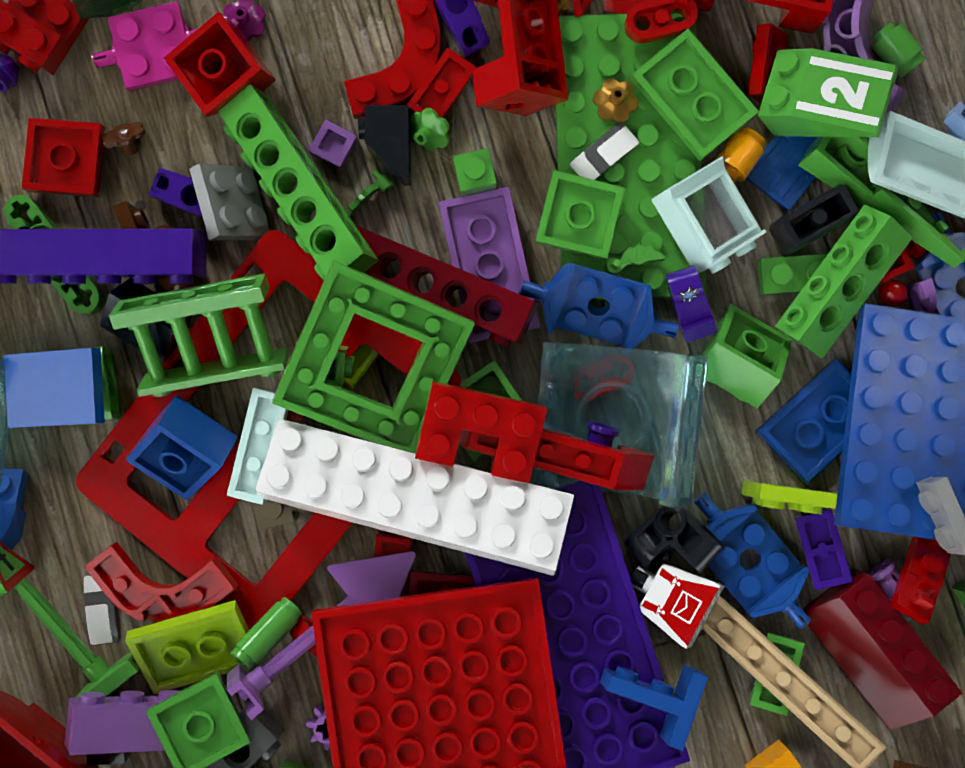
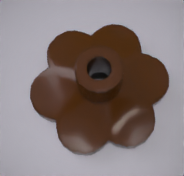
M141 122L120 124L112 131L102 135L103 144L106 148L121 146L125 156H130L138 152L134 140L144 136L146 132Z

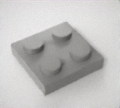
M199 163L189 169L209 240H260L266 232L270 231L257 187V181L250 167Z

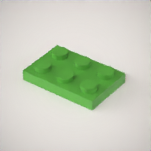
M686 29L636 70L630 78L699 161L708 156L759 112L689 29Z

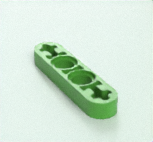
M16 195L6 202L4 215L13 229H58L42 206L34 199L25 195ZM22 205L29 208L26 211L27 215L33 222L37 223L36 225L31 226L28 221L19 217L21 215L19 208ZM51 278V282L73 311L83 315H94L103 308L105 295L94 278H86V284L79 285L83 291L93 293L89 298L92 303L90 306L79 304L83 297L78 289L72 288L77 284H63L60 278Z

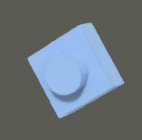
M960 101L948 112L943 123L947 125L946 130L951 136L965 141V105Z

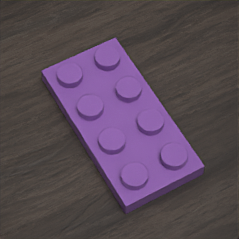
M509 187L438 202L452 266L515 293L519 292L522 280L530 282ZM459 288L457 290L462 306L467 300V292L464 288ZM497 302L488 304L484 309V317L488 322L497 320L501 314V307ZM537 310L527 331L540 328ZM478 326L476 333L471 332L468 338L469 344L490 340L491 331Z

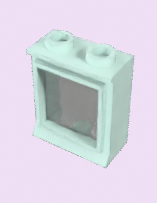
M723 157L718 158L651 199L689 265H694L698 273L709 269L713 274L732 263L729 256L735 253L737 257H740L757 247L754 240L766 233L765 229L761 230L725 169Z

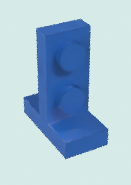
M684 664L675 692H673L675 687L657 679H653L651 684L638 680L639 674L629 669L617 666L615 672L604 668L600 683L606 691L668 712L660 737L668 746L683 751L708 676L700 670Z

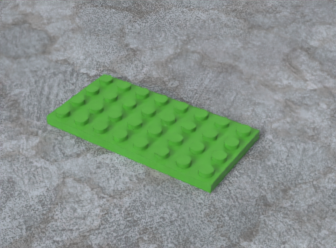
M674 13L671 15L674 21H683V17L680 14ZM627 14L581 15L580 17L559 16L569 100L555 105L557 171L579 176L570 166V163L602 135L618 124L613 119L607 121L600 119L597 114L598 107L593 103V95L597 90L602 89L604 81L615 79L619 83L624 81L631 83L634 88L633 95L637 97L639 102L636 111L630 113L627 121L624 122L625 126L639 141V144L595 179L596 181L625 188L608 258L604 261L560 250V268L568 263H573L605 272L604 266L611 258L620 259L628 247L634 248L638 243L644 247L652 246L655 251L665 255L663 261L648 262L638 267L628 265L617 276L651 285L652 299L671 298L665 275L687 268L690 265L651 199L702 169V161L697 159L630 78L636 70L678 36L640 44L632 41L625 33L624 23ZM695 21L690 31L697 38V29ZM645 22L636 23L638 29H648V25ZM703 188L684 199L704 231ZM705 270L698 273L704 294L707 296ZM595 297L590 301L606 299L602 297Z

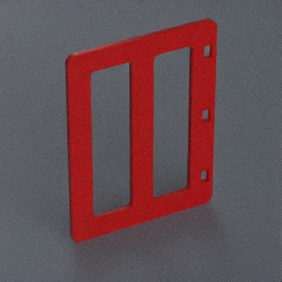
M278 230L266 232L229 279L244 277L254 264L263 270L261 274L266 273L269 290L265 301L259 305L260 310L281 283L285 281L291 283L313 302H315L324 282L314 268L317 263L313 256L307 254L296 242ZM239 306L224 309L222 312L232 346L249 326L245 312ZM354 313L341 346H348V356L353 357L362 345H368L407 376L422 343L417 339ZM201 315L189 330L199 362L205 363L221 360L208 319ZM178 346L162 365L164 370L173 369L181 359ZM454 369L448 384L460 387L461 377ZM201 386L174 390L170 394L161 397L153 395L138 396L80 470L76 477V486L83 495L187 579L212 559L218 557L239 584L236 589L221 599L218 604L236 600L248 628L251 629L277 601L280 602L283 597L292 601L353 522L314 512L259 583H252L208 546L211 536L240 501L238 498L227 496L240 440L228 454L223 466L204 484L179 518L174 519L131 485L130 477L137 468L125 461V459L159 413L176 395L189 402ZM289 410L286 420L300 424L306 416ZM118 441L125 449L115 462H112L105 455L114 443Z

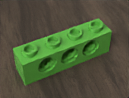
M864 205L775 327L798 345L823 359L913 237L892 216Z

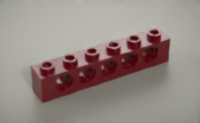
M356 225L379 260L365 271V274L473 320L475 325L472 332L476 333L479 326L491 331L489 339L504 346L510 347L512 341L522 344L538 307L536 301ZM336 237L330 241L329 251L334 247ZM398 260L400 272L396 277L389 279L386 274L387 266L392 261ZM431 274L434 280L432 288L428 292L421 293L418 287L419 280L424 275ZM459 288H464L467 292L466 302L460 307H454L451 303L453 292ZM492 302L499 303L501 307L499 318L493 322H488L484 317L485 307Z

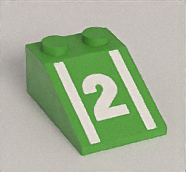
M813 48L778 50L757 116L774 136L879 138L899 68L894 64Z

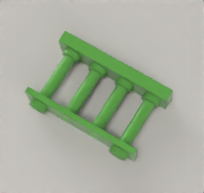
M266 273L118 301L109 315L113 329L128 327L129 330L134 331L149 372L144 375L137 388L138 396L153 395L161 397L170 394L174 390L255 375L270 377L285 370L289 357L288 348L272 350L259 305L265 301L269 290ZM239 306L245 312L257 353L236 357L222 312L224 309ZM202 313L203 316L207 317L221 360L205 363L199 362L185 321L187 316ZM165 320L166 323L171 325L185 365L184 367L163 369L148 327L151 323Z

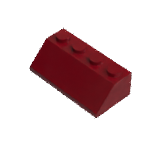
M853 568L850 571L853 582L829 587L802 609L811 619L807 626L890 730L934 717L963 694L899 611L890 606L891 601L868 573Z

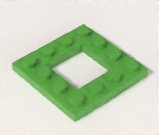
M333 260L274 394L272 404L369 442L416 453L432 381L448 384L475 322ZM354 313L422 342L393 407L325 381Z

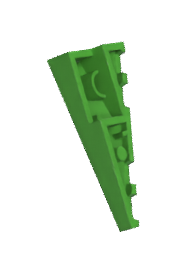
M817 137L810 145L798 166L832 188L839 184L845 185L857 205L861 207L867 205L892 216L913 237L912 241L953 268L965 261V248L959 250L944 233L949 227L943 219L936 222L925 208V203L870 182L868 172L869 137Z

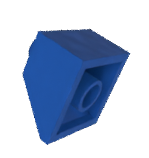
M176 395L159 413L125 461L180 497L188 500L223 466L238 436L195 408L191 403Z

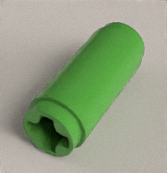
M283 597L241 638L230 654L243 668L250 671L299 622L298 619L302 616V612L293 602Z

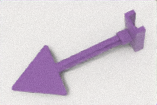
M413 551L328 565L327 570L347 594L346 599L337 606L400 597L416 554ZM313 626L264 666L258 665L248 674L238 664L227 673V691L231 696L237 692L246 701V714L251 720L264 710L262 692L274 683L272 679L316 644Z

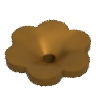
M615 79L604 81L602 89L597 90L593 95V103L598 107L597 114L600 119L605 121L613 119L616 123H624L627 121L629 114L636 111L639 102L637 97L633 95L634 88L631 83L627 81L619 83Z

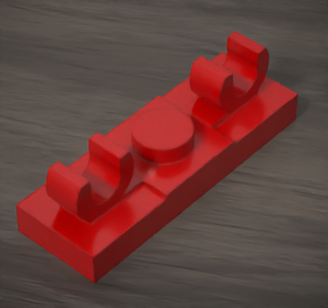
M912 537L890 604L891 607L920 624L928 623L931 620L951 559V553H947L937 540Z

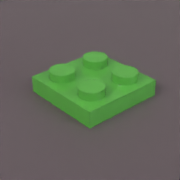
M553 170L535 243L606 261L625 188Z
M219 672L146 710L174 768H205L252 741Z

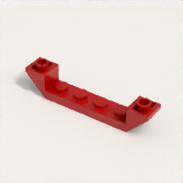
M543 428L533 467L613 490H643L654 455L619 444L617 449ZM466 430L461 431L459 445L491 456L495 455L498 443L497 437Z

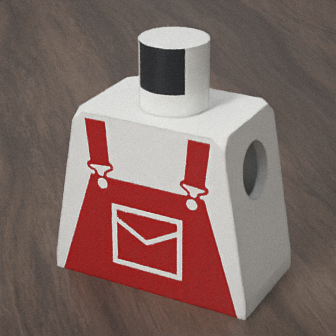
M664 563L656 575L638 566L631 576L633 587L646 594L640 604L641 612L686 649L694 644L724 588V585L719 582Z

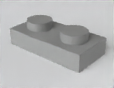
M928 477L916 482L920 490L918 495L920 504L931 515L935 524L934 534L937 542L947 553L965 556V516L948 478Z

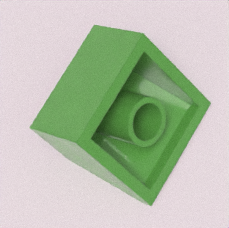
M730 303L716 326L718 332L710 336L703 348L694 372L702 376L706 381L714 383L730 392L740 401L747 402L758 409L782 380L792 339Z

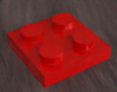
M28 118L22 189L34 193L99 198L104 146L102 135L105 133V127L101 123Z

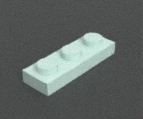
M253 387L227 496L261 505L266 503V499L261 497L255 491L278 418L286 420L289 411L272 404L274 391Z

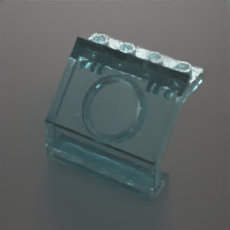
M544 342L538 393V405L547 407L543 428L587 440L590 430L587 428L588 421L601 422L619 429L620 434L614 438L612 448L617 449L618 444L651 453L654 455V459L643 490H613L600 486L601 491L659 499L660 505L668 507L692 504L708 356L579 343ZM607 390H613V391H611V392H609V393H606V394H604V395H602V396H600V397H598V398H595V399L591 400L592 398H594L596 395H598V394L601 393V392H604V391H607ZM533 467L531 484L555 489L578 481L574 478Z

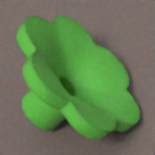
M426 108L422 112H415L411 115L410 122L413 126L411 136L419 145H423L428 151H434L437 147L444 148L449 144L450 139L447 134L449 123L446 119L438 117L434 109Z

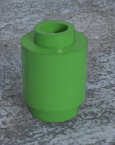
M890 22L873 36L877 42L871 48L884 63L897 65L900 78L904 77L926 59L921 53L923 48L903 23L895 27Z

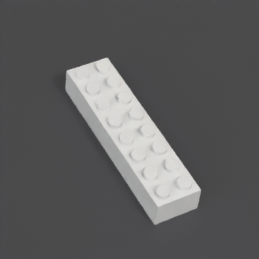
M278 418L255 491L266 500L554 576L574 498L573 494L492 476L491 473L457 464L451 467L415 459V453Z

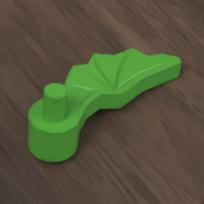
M374 170L371 175L377 181L356 196L346 212L351 217L377 191L380 190L384 194L394 186L395 182L387 174L381 175L377 170Z
M638 243L634 248L628 247L620 259L611 258L604 266L605 273L617 276L628 265L638 267L648 262L663 261L665 255L655 251L652 246L644 247Z

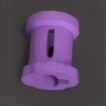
M888 558L872 566L866 573L873 578L891 601L900 575L895 570V562Z

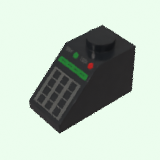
M365 105V117H359L358 119L359 139L365 140L368 151L404 186H411V115L409 106Z

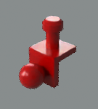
M912 240L879 282V284L882 283L879 289V299L886 306L897 307L904 303L908 294L907 288L901 281L893 280L892 278L914 268L910 257L918 258L926 253V249Z

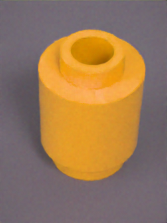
M742 127L739 132H735L715 160L723 157L725 169L732 181L744 182L763 155V147L766 141L757 131L748 127Z

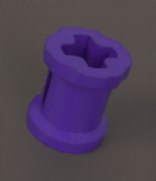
M588 421L587 428L590 430L587 441L612 447L614 438L619 436L620 430L601 422Z

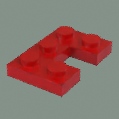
M432 381L415 459L453 467L461 431L466 430L498 438L491 468L492 476L529 484L547 407Z

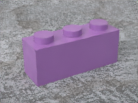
M161 690L159 695L144 696V693L140 691H123L120 696L105 697V694L102 692L92 691L81 693V697L69 698L64 741L69 755L165 751L146 710L180 691Z

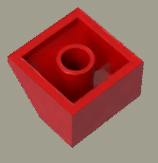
M219 11L164 57L169 67L207 117L218 114V111L250 83L263 92L276 81L236 24Z

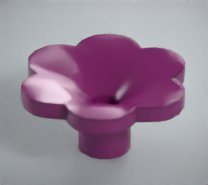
M238 0L237 3H230L225 6L224 15L236 24L247 41L252 36L259 37L263 34L265 30L263 21L266 13L260 5H254L252 0Z

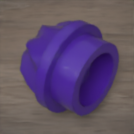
M0 54V92H7L9 87H15L18 83L19 67L14 59L5 54Z

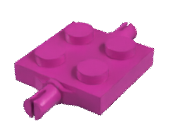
M178 1L107 18L113 38L112 49L92 53L93 63L97 69L117 64L121 69L125 88L128 91L179 80L164 60V57L197 29H189L185 23L182 8Z

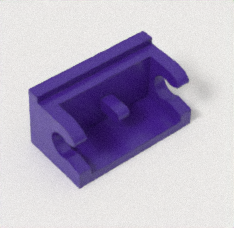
M823 507L822 514L796 513L794 519L815 591L853 582L837 525H834L835 518L832 509Z

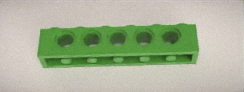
M250 83L218 111L226 123L223 127L224 131L231 140L239 144L243 149L241 153L242 159L252 170L257 171L262 178L259 180L261 188L268 196L275 198L280 206L277 208L278 214L289 226L294 227L298 233L295 237L297 243L307 254L313 256L317 263L314 268L323 281L333 260L362 273L379 261L267 94ZM279 155L277 162L274 164L276 157ZM298 182L296 189L292 192L294 184ZM314 210H317L316 216L312 221H310V216ZM336 237L335 245L329 251V243Z

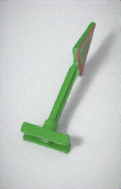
M0 542V596H4L12 588H15L26 605L83 668L81 671L90 680V683L75 698L81 697V693L92 691L102 692L106 697L138 672V664L131 652L110 667L100 655L96 656L37 588L27 582L25 577L34 570V566Z

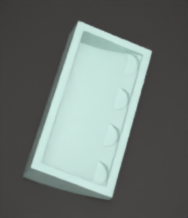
M887 112L879 138L869 137L868 172L870 182L965 219V141L895 112Z

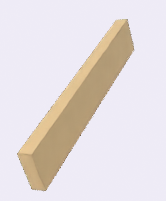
M721 595L718 597L702 630L852 768H868L887 748L886 745Z

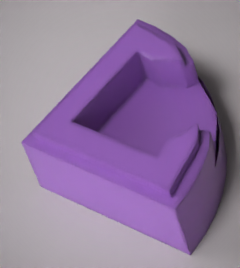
M932 278L907 286V295L913 310L934 314L937 307V296Z

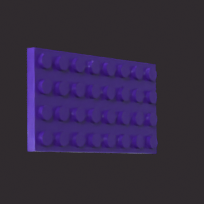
M578 480L554 488V490L574 495L554 576L465 552L476 586L534 577L539 579L566 768H672L690 761L686 746H684L683 751L668 746L660 737L668 712L606 691L600 683L604 668L616 672L617 666L638 673V680L651 684L653 679L664 682L600 486Z

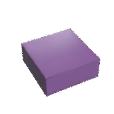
M325 119L308 151L311 155L342 171L358 138L356 135Z

